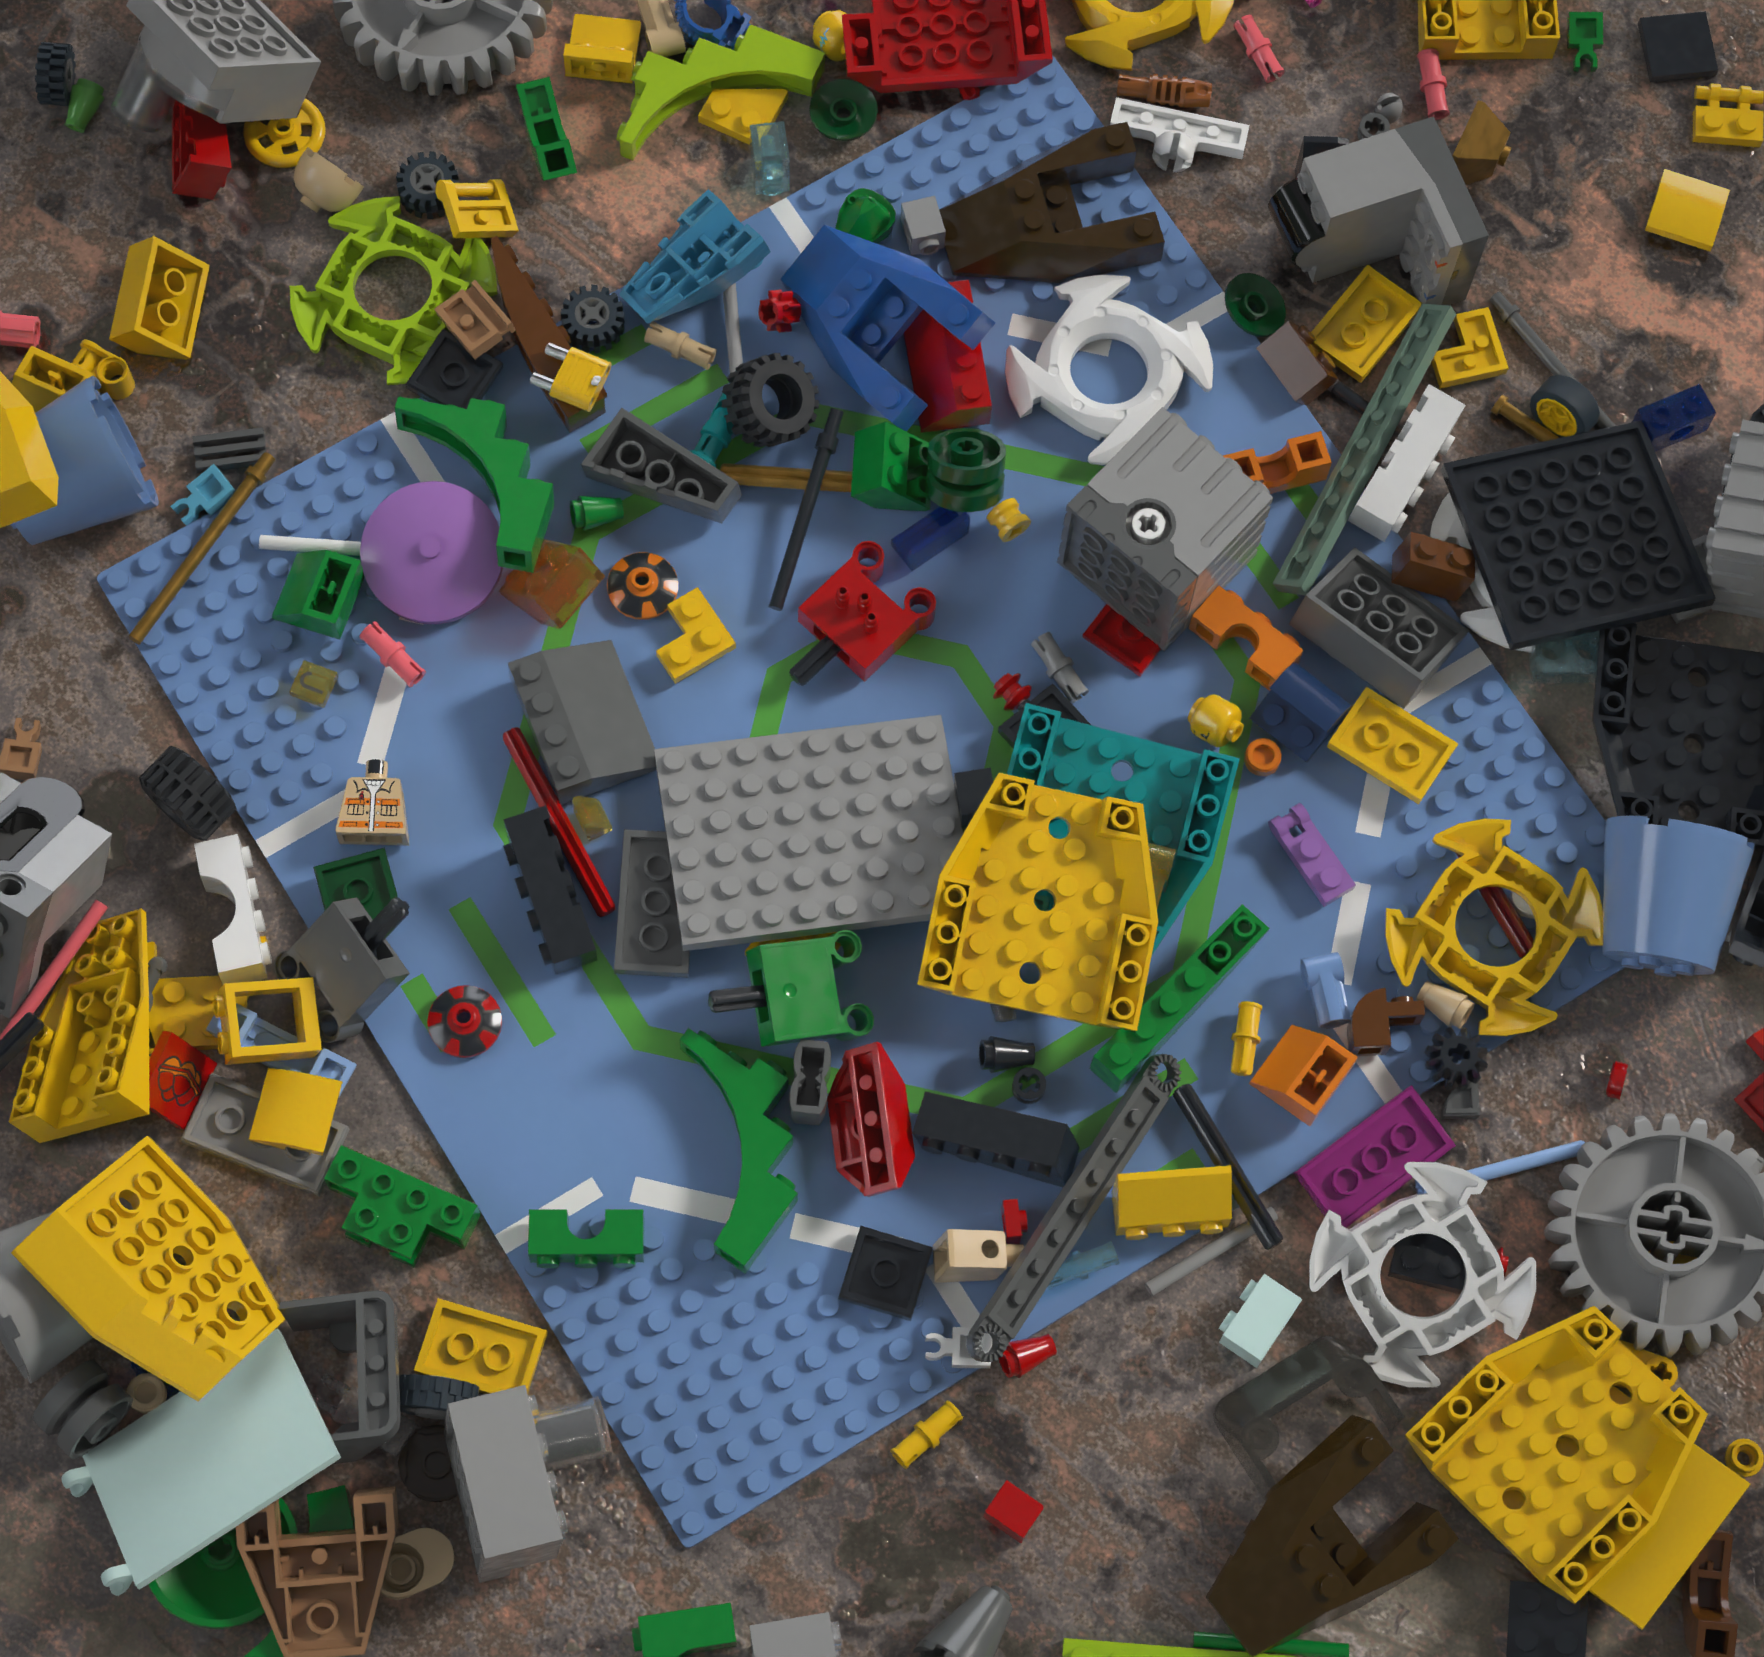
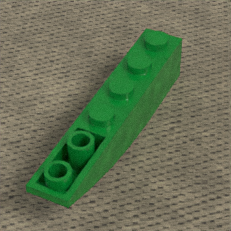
M1242 904L1142 1006L1137 1031L1119 1029L1093 1056L1089 1069L1117 1093L1142 1068L1146 1060L1154 1055L1208 999L1270 928Z

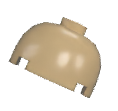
M309 147L306 148L300 157L294 171L295 186L304 195L300 202L316 213L320 208L329 212L342 211L355 201L364 186L356 180L353 181L347 176L348 174L318 153L313 152Z

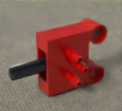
M873 541L859 543L854 548L852 557L798 607V622L814 635L819 642L790 669L789 675L797 684L803 686L830 660L837 656L865 682L918 630H925L932 625L936 610L934 594L926 588H913L906 594L904 607L901 609L874 584L883 575L884 551L882 547ZM870 558L876 561V564L867 567L860 564V561ZM920 604L927 607L928 611L916 613L912 611L911 607Z

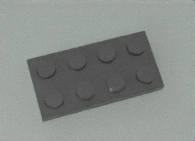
M624 829L614 974L688 978L690 950L683 951L666 832Z

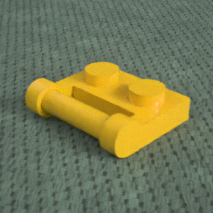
M490 179L487 183H453L451 180H439L436 183V196L443 203L453 238H492L496 235L498 237H513L519 231L505 184L501 179ZM458 197H488L490 200L459 201Z

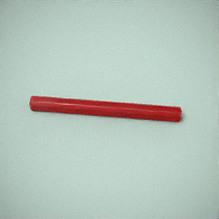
M514 727L503 733V741L538 806L546 805L550 815L551 830L554 836H557L560 847L597 916L604 917L611 914L615 910V903L521 729Z

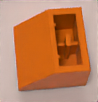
M1291 1025L1249 1084L1310 1127L1352 1070L1358 1057L1327 1035Z

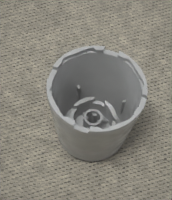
M54 1211L0 1230V1341L19 1372L25 1379H28L30 1384L37 1381L93 1338L11 1254Z

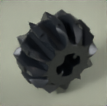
M1452 1027L1446 1028L1444 1036L1436 1033L1431 1039L1433 1045H1428L1424 1052L1431 1058L1426 1061L1425 1069L1437 1070L1432 1080L1437 1082L1442 1077L1446 1079V1090H1450L1455 1081L1461 1090H1465L1468 1087V1080L1477 1084L1481 1079L1479 1072L1485 1071L1488 1067V1063L1482 1059L1488 1053L1487 1048L1476 1047L1481 1038L1479 1035L1473 1036L1471 1040L1467 1038L1468 1031L1466 1027L1461 1028L1458 1036ZM1453 1053L1461 1056L1459 1058L1460 1064L1452 1062L1454 1056L1451 1055Z

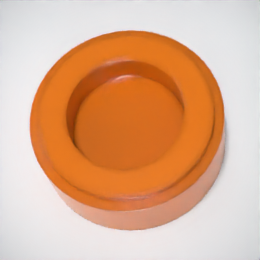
M1256 739L1246 749L1244 755L1245 765L1251 773L1257 776L1271 775L1279 767L1282 757L1281 750L1270 739Z

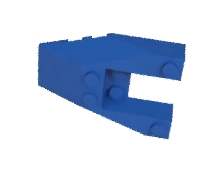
M823 225L780 279L786 290L792 291L793 297L801 304V317L830 368L891 423L906 432L926 409L928 404L885 369L880 362L924 309L972 350L976 348L996 323L919 258Z

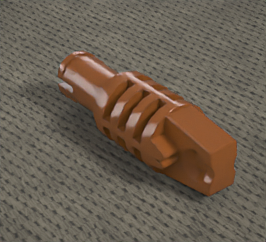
M1154 73L1149 78L1119 74L1117 96L1147 99V102L1155 105V102H1159L1162 106L1168 103L1171 107L1177 104L1180 108L1209 107L1212 83L1182 77V79H1177L1178 76L1168 78V75L1164 74L1163 77H1158V74Z

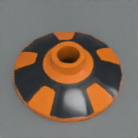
M638 552L623 557L613 566L607 579V592L613 606L623 615L639 620L652 619L665 613L668 610L667 604L676 599L678 594V578L671 564L661 556L648 552ZM646 577L649 581L645 585H639L636 583V579Z

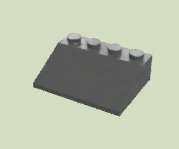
M1354 547L1306 594L1289 625L1326 651L1332 658L1356 673L1362 680L1367 681L1386 695L1389 700L1404 709L1420 693L1464 639L1469 630L1413 589L1391 583L1392 574Z
M612 640L543 650L508 663L511 682L561 805L656 771L655 747Z

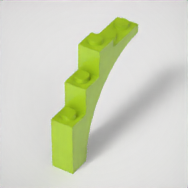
M751 24L745 35L740 34L737 38L734 50L699 37L694 49L689 48L687 50L683 64L647 51L643 62L638 61L632 72L631 80L635 83V97L630 108V113L632 114L628 122L623 121L617 133L616 140L620 143V155L634 160L646 139L665 120L685 106L710 96L713 89H786L812 97L825 71V52Z

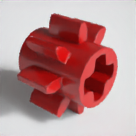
M781 289L769 290V299L760 300L759 319L767 325V331L791 332V323L800 322L801 304L793 297L792 291L782 292Z

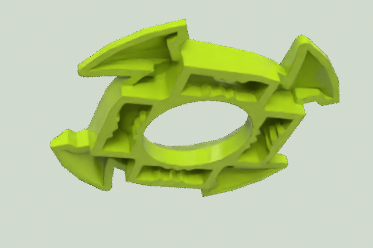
M400 196L373 198L351 205L329 217L328 223L330 227L349 234L340 242L315 285L316 291L307 292L303 285L289 286L291 311L298 332L310 350L315 354L320 351L324 337L330 327L346 343L394 365L392 369L387 371V385L406 384L442 329L444 328L450 332L437 316L434 308L461 289L464 291L472 286L471 282L474 280L478 282L490 297L498 294L496 269L489 249L481 238H466L459 256L453 250V245L441 236L397 217L401 214ZM389 256H402L416 261L425 268L432 280L431 293L425 305L415 314L399 320H384L367 313L355 298V285L361 272L372 262Z

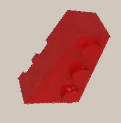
M180 89L172 101V194L213 200L218 190L224 188L227 175L232 169L226 123H219L216 120L219 109L193 98Z

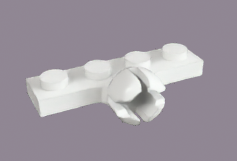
M1117 97L1110 125L1128 122L1132 137L1146 139L1154 143L1152 158L1158 167L1166 171L1169 159L1175 160L1173 169L1175 173L1189 168L1192 164L1194 153L1197 151L1242 159L1250 126Z

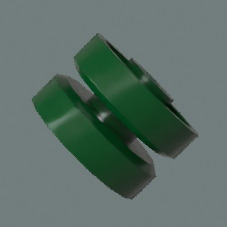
M959 428L947 430L936 435L929 442L927 494L931 501L942 508L956 512L983 511L997 505L1004 495L1006 446L994 434L979 429Z

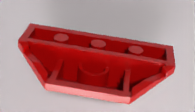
M876 1041L845 1051L842 1058L843 1064L835 1076L827 1097L836 1169L867 1197L900 1189L915 1159L906 1085L882 1044Z

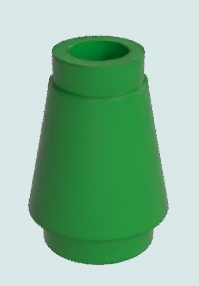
M578 496L577 500L570 501V517L574 529L582 528L583 531L616 521L617 519H623L624 517L621 498Z

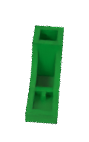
M550 77L517 84L516 90L524 117L527 136L541 179L546 181L577 173L571 145L562 126Z

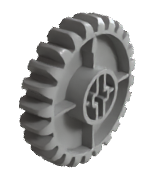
M332 0L335 17L340 23L342 38L348 46L355 48L356 58L363 66L375 64L377 77L383 81L392 80L399 74L402 89L409 92L415 90L420 82H425L428 94L431 96H438L442 92L444 84H451L453 91L457 95L466 94L468 81L475 79L479 86L483 88L493 85L491 72L495 69L503 75H510L515 72L514 55L520 58H529L535 51L533 38L536 39L544 36L547 30L546 15L551 12L553 7V0Z
M1665 1113L1655 1131L1650 1121L1643 1115L1633 1118L1628 1126L1627 1135L1616 1125L1606 1127L1600 1138L1601 1146L1594 1142H1585L1577 1152L1579 1164H1568L1560 1173L1559 1182L1565 1190L1554 1192L1548 1201V1209L1559 1218L1552 1220L1544 1229V1236L1547 1240L1563 1245L1549 1258V1267L1556 1271H1570L1571 1273L1559 1290L1562 1296L1575 1297L1582 1294L1586 1302L1580 1308L1579 1313L1592 1306H1596L1621 1331L1624 1329L1630 1332L1629 1343L1633 1344L1635 1350H1643L1651 1339L1654 1338L1656 1339L1657 1348L1661 1356L1671 1358L1678 1351L1682 1339L1686 1348L1696 1356L1702 1355L1708 1349L1711 1337L1721 1345L1732 1343L1737 1338L1738 1326L1747 1329L1753 1328L1761 1320L1762 1312L1759 1305H1764V1172L1755 1175L1751 1170L1759 1154L1753 1148L1745 1149L1738 1155L1730 1151L1734 1143V1134L1727 1129L1722 1131L1714 1141L1707 1138L1706 1120L1696 1118L1686 1132L1680 1130L1679 1120L1673 1113ZM1652 1206H1664L1661 1212L1645 1210ZM1663 1226L1670 1228L1669 1237L1677 1238L1673 1244L1666 1241L1667 1232L1660 1231ZM1679 1254L1697 1257V1259L1685 1264H1673V1260Z

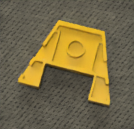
M260 936L261 943H268L266 936ZM147 942L148 962L157 956V945L155 942ZM219 975L159 978L152 992L153 1006L149 1012V1029L155 1046L162 1031L165 1030L173 1032L197 1050L218 1049L217 1037L207 1032L206 1028L214 1016V995H218L219 989L223 986ZM249 996L235 997L237 1004L247 1008Z

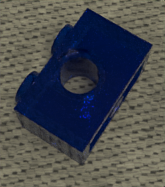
M1697 384L1639 408L1632 422L1642 420L1656 452L1707 431L1716 411L1702 386Z

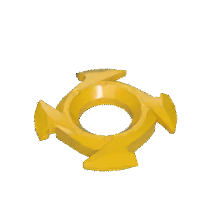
M1071 0L1081 23L1087 31L1067 36L1065 38V45L1084 59L1107 68L1132 71L1133 53L1130 51L1177 35L1190 27V22L1196 16L1200 26L1201 40L1204 44L1209 43L1223 27L1233 7L1234 0H1165L1159 6L1144 12L1124 11L1113 6L1108 0Z
M1480 819L1459 823L1435 834L1432 839L1433 843L1461 855V857L1457 858L1444 870L1413 918H1404L1399 909L1386 908L1385 937L1390 961L1402 985L1409 987L1422 957L1426 965L1439 979L1458 992L1468 995L1469 999L1486 1009V1018L1478 1022V1035L1510 1036L1531 1032L1555 1021L1558 1017L1555 1011L1540 1007L1526 999L1536 994L1550 980L1576 938H1584L1588 946H1603V909L1599 892L1588 870L1584 867L1579 869L1568 896H1566L1563 892L1564 888L1550 874L1505 845L1502 847V838L1508 836L1511 830V820ZM1485 887L1509 889L1521 896L1531 908L1536 923L1535 939L1529 952L1518 962L1507 966H1488L1474 960L1460 945L1455 930L1456 914L1462 901L1478 889Z

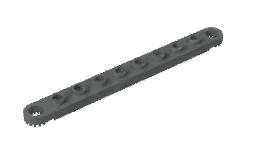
M1155 1054L1146 1060L976 1320L966 1340L968 1353L974 1360L979 1362L999 1360L998 1358L1003 1356L1002 1353L1006 1350L1011 1339L1015 1338L1114 1185L1117 1174H1121L1169 1100L1170 1093L1178 1085L1177 1082L1181 1079L1179 1074L1182 1071H1179L1180 1064H1177V1059L1173 1058L1172 1055ZM1160 1063H1163L1167 1069V1077L1164 1082L1157 1080L1158 1076L1155 1075L1157 1074L1155 1070L1158 1069L1157 1066ZM988 1332L992 1338V1347L989 1352L985 1353L981 1351L982 1347H979L981 1345L979 1340H982L981 1336Z

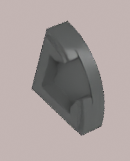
M1468 1081V1087L1465 1090L1456 1087L1443 1104L1441 1119H1478L1480 1116L1478 1083L1475 1084Z

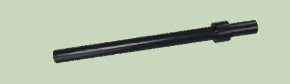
M830 409L824 431L819 433L815 444L817 453L768 606L773 610L782 611L830 456L835 454L839 442L837 433L844 414L839 409Z

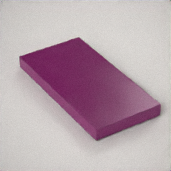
M1411 1085L1294 1171L1293 1174L1322 1214L1325 1216L1328 1210L1333 1211L1341 1216V1225L1347 1228L1413 1178L1405 1170L1404 1164L1407 1162H1435L1456 1145Z

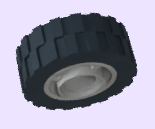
M402 1374L399 1375L400 1412L424 1418L446 1420L448 1403L477 1397L479 1386L470 1382L442 1376Z

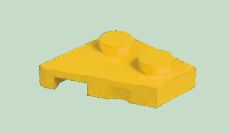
M713 89L698 115V122L760 149L788 99V90Z

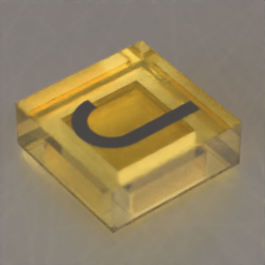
M304 660L289 691L290 695L324 708L338 679V674L335 671Z

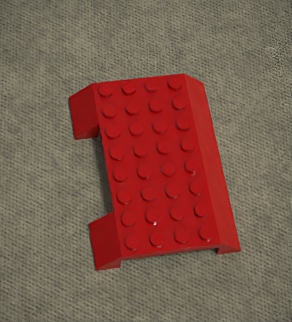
M871 0L872 13L842 14L847 77L880 93L1017 84L1053 62L1045 0Z

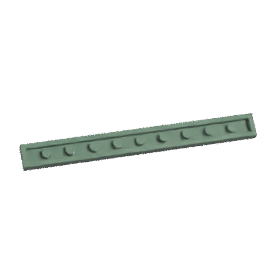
M1422 303L1273 582V585L1279 592L1306 596L1311 590L1456 316L1451 306Z

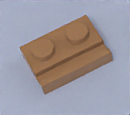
M476 280L471 282L472 286L466 291L461 289L434 308L440 320L474 360L502 341L504 334L509 331L511 333L516 331L510 319Z

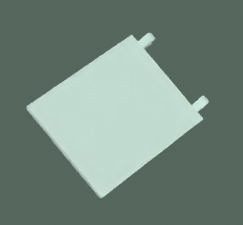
M277 1328L240 1361L199 1402L180 1391L157 1408L82 1456L86 1466L65 1472L61 1479L63 1486L66 1489L70 1488L71 1494L74 1497L84 1495L92 1483L96 1488L126 1561V1564L106 1569L101 1574V1580L105 1587L110 1588L113 1595L119 1596L126 1592L133 1581L140 1590L339 1460L341 1456L281 1331Z

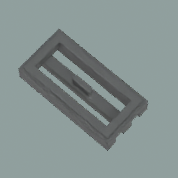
M263 427L192 436L197 473H203L213 464L219 470L254 466L261 455L267 452ZM257 450H259V454H252V455H244V456H236V457H228V458H220V459H213V460H205V461H203V457L217 456V455H225V456H228V455H236V454L241 453V452H249V451H257Z

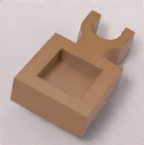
M16 718L14 725L16 740L4 739L0 756V772L14 779L35 781L42 754L41 743L35 741L39 738L41 724L39 720H35L33 729L22 731V719Z

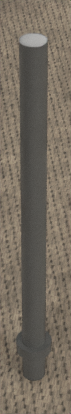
M1500 291L1495 293L1490 298V302L1501 313L1500 319L1504 323L1508 322L1553 375H1564L1576 380L1519 314L1520 308L1516 304L1511 305ZM1599 407L1600 415L1596 425L1600 429L1616 426Z

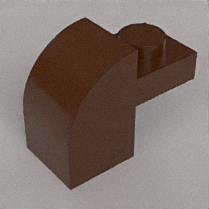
M1386 988L1376 989L1367 993L1357 1003L1351 1015V1020L1348 1023V1050L1356 1056L1386 1055L1391 1047L1389 1026L1420 1025L1425 1016L1424 1000L1413 1001V997L1400 996L1392 998L1391 1002H1387Z

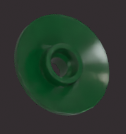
M836 79L823 84L813 94L809 106L810 119L814 127L825 137L836 141H851L864 136L875 124L878 111L877 102L872 92L865 85L850 79ZM841 113H846L847 115H849V117L840 118L838 117V115Z
M1242 273L1235 276L1228 283L1225 289V305L1232 320L1243 331L1257 337H1268L1283 326L1286 319L1285 303L1278 289L1269 280L1258 274Z

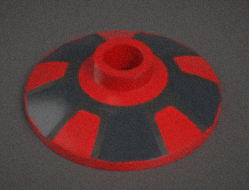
M462 985L450 988L437 997L429 1010L427 1024L431 1039L440 1050L454 1057L469 1058L484 1053L496 1042L502 1028V1015L496 1000L488 992L475 986ZM460 1013H469L471 1015L470 1020L466 1023L458 1022L457 1017Z

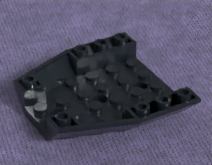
M1636 623L1600 630L1592 722L1617 816H1647L1649 818L1648 824L1668 826L1669 819L1687 821L1679 815L1678 808L1682 805H1688L1695 810L1696 819L1687 822L1708 825L1740 834L1748 838L1747 842L1755 844L1754 849L1764 848V653L1636 635ZM1691 672L1702 674L1706 679V685L1703 687L1694 686L1689 681L1688 674ZM1687 738L1697 740L1701 745V752L1696 754L1688 752L1683 745V741Z

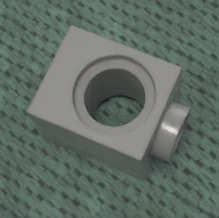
M935 196L901 203L900 220L911 255L920 253L922 255H930L944 248L946 231Z

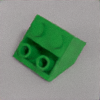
M886 421L856 431L851 497L877 509L930 510L931 499L927 494L929 442Z
M329 550L297 553L273 611L272 619L340 640L365 578L361 560Z

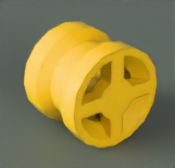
M1015 498L1002 501L986 517L990 525L997 527L999 530L998 536L1003 542L1015 539L1031 524L1030 518L1019 511V503Z

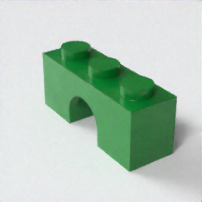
M529 1209L528 1256L530 1263H537V1267L557 1268L560 1266V1263H575V1267L595 1268L598 1266V1262H613V1267L616 1268L635 1267L636 1262H644L643 1209H605V1224L602 1231L594 1238L580 1239L569 1230L567 1209Z

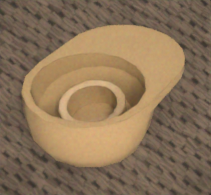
M419 1528L396 1537L381 1595L394 1600L405 1599L444 1581L450 1574L454 1564V1551L448 1538L441 1532L431 1528Z

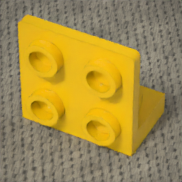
M575 14L570 44L565 43L563 53L565 76L633 84L631 76L636 65L641 22L638 20Z

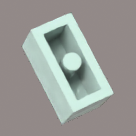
M1266 1274L1262 1276L1258 1283L1251 1279L1239 1297L1245 1303L1238 1313L1230 1310L1219 1327L1224 1332L1219 1343L1256 1368L1302 1301L1300 1297Z

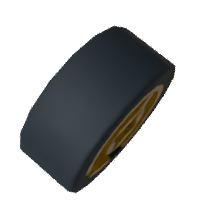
M1550 376L1531 396L1530 409L1536 422L1559 438L1589 432L1599 420L1600 411L1598 403L1591 392L1580 382L1568 376Z

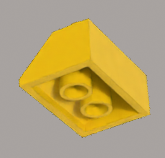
M155 236L130 245L109 340L137 354L183 360L190 359L210 265Z
M1231 1165L1117 1174L1111 1191L1116 1236L1125 1235L1127 1240H1141L1147 1238L1148 1233L1163 1232L1164 1237H1179L1185 1235L1186 1230L1199 1229L1201 1234H1217L1223 1232V1228L1228 1227L1232 1219Z

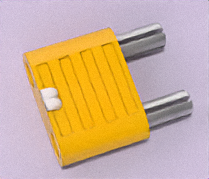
M548 343L545 348V354L562 360L563 363L554 380L534 372L530 378V384L550 391V397L590 412L606 382L612 363L574 347L567 350Z

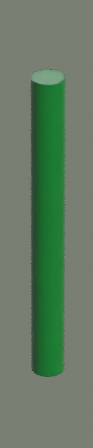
M1194 1631L1193 1647L1246 1651L1234 1634ZM1291 1639L1264 1653L1314 1657H1349V1643Z

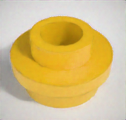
M1737 1439L1727 1447L1725 1463L1729 1469L1739 1476L1751 1477L1762 1468L1764 1455L1759 1445L1750 1439ZM1739 1452L1748 1455V1465H1742L1738 1461L1737 1455Z

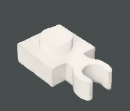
M953 1327L952 1338H945L937 1333L926 1335L925 1341H935L940 1345L938 1352H926L925 1358L927 1360L937 1361L945 1356H952V1368L990 1369L991 1362L976 1361L968 1353L966 1340L972 1327ZM988 1332L981 1336L982 1340H979L981 1342L979 1347H982L981 1351L985 1353L991 1349V1336Z

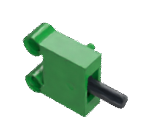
M842 930L825 938L765 944L746 951L751 986L713 990L709 993L708 1006L714 1013L755 1008L761 1047L800 1042L801 1039L819 1040L836 1038L847 1042L868 1034L874 1025V1016L868 1006L861 1003H855L842 1009L839 1006L833 969L855 961L862 952L860 938L850 930ZM836 942L840 943L843 947V957L839 956L836 952ZM848 1015H851L856 1022L855 1030L851 1029L848 1025Z

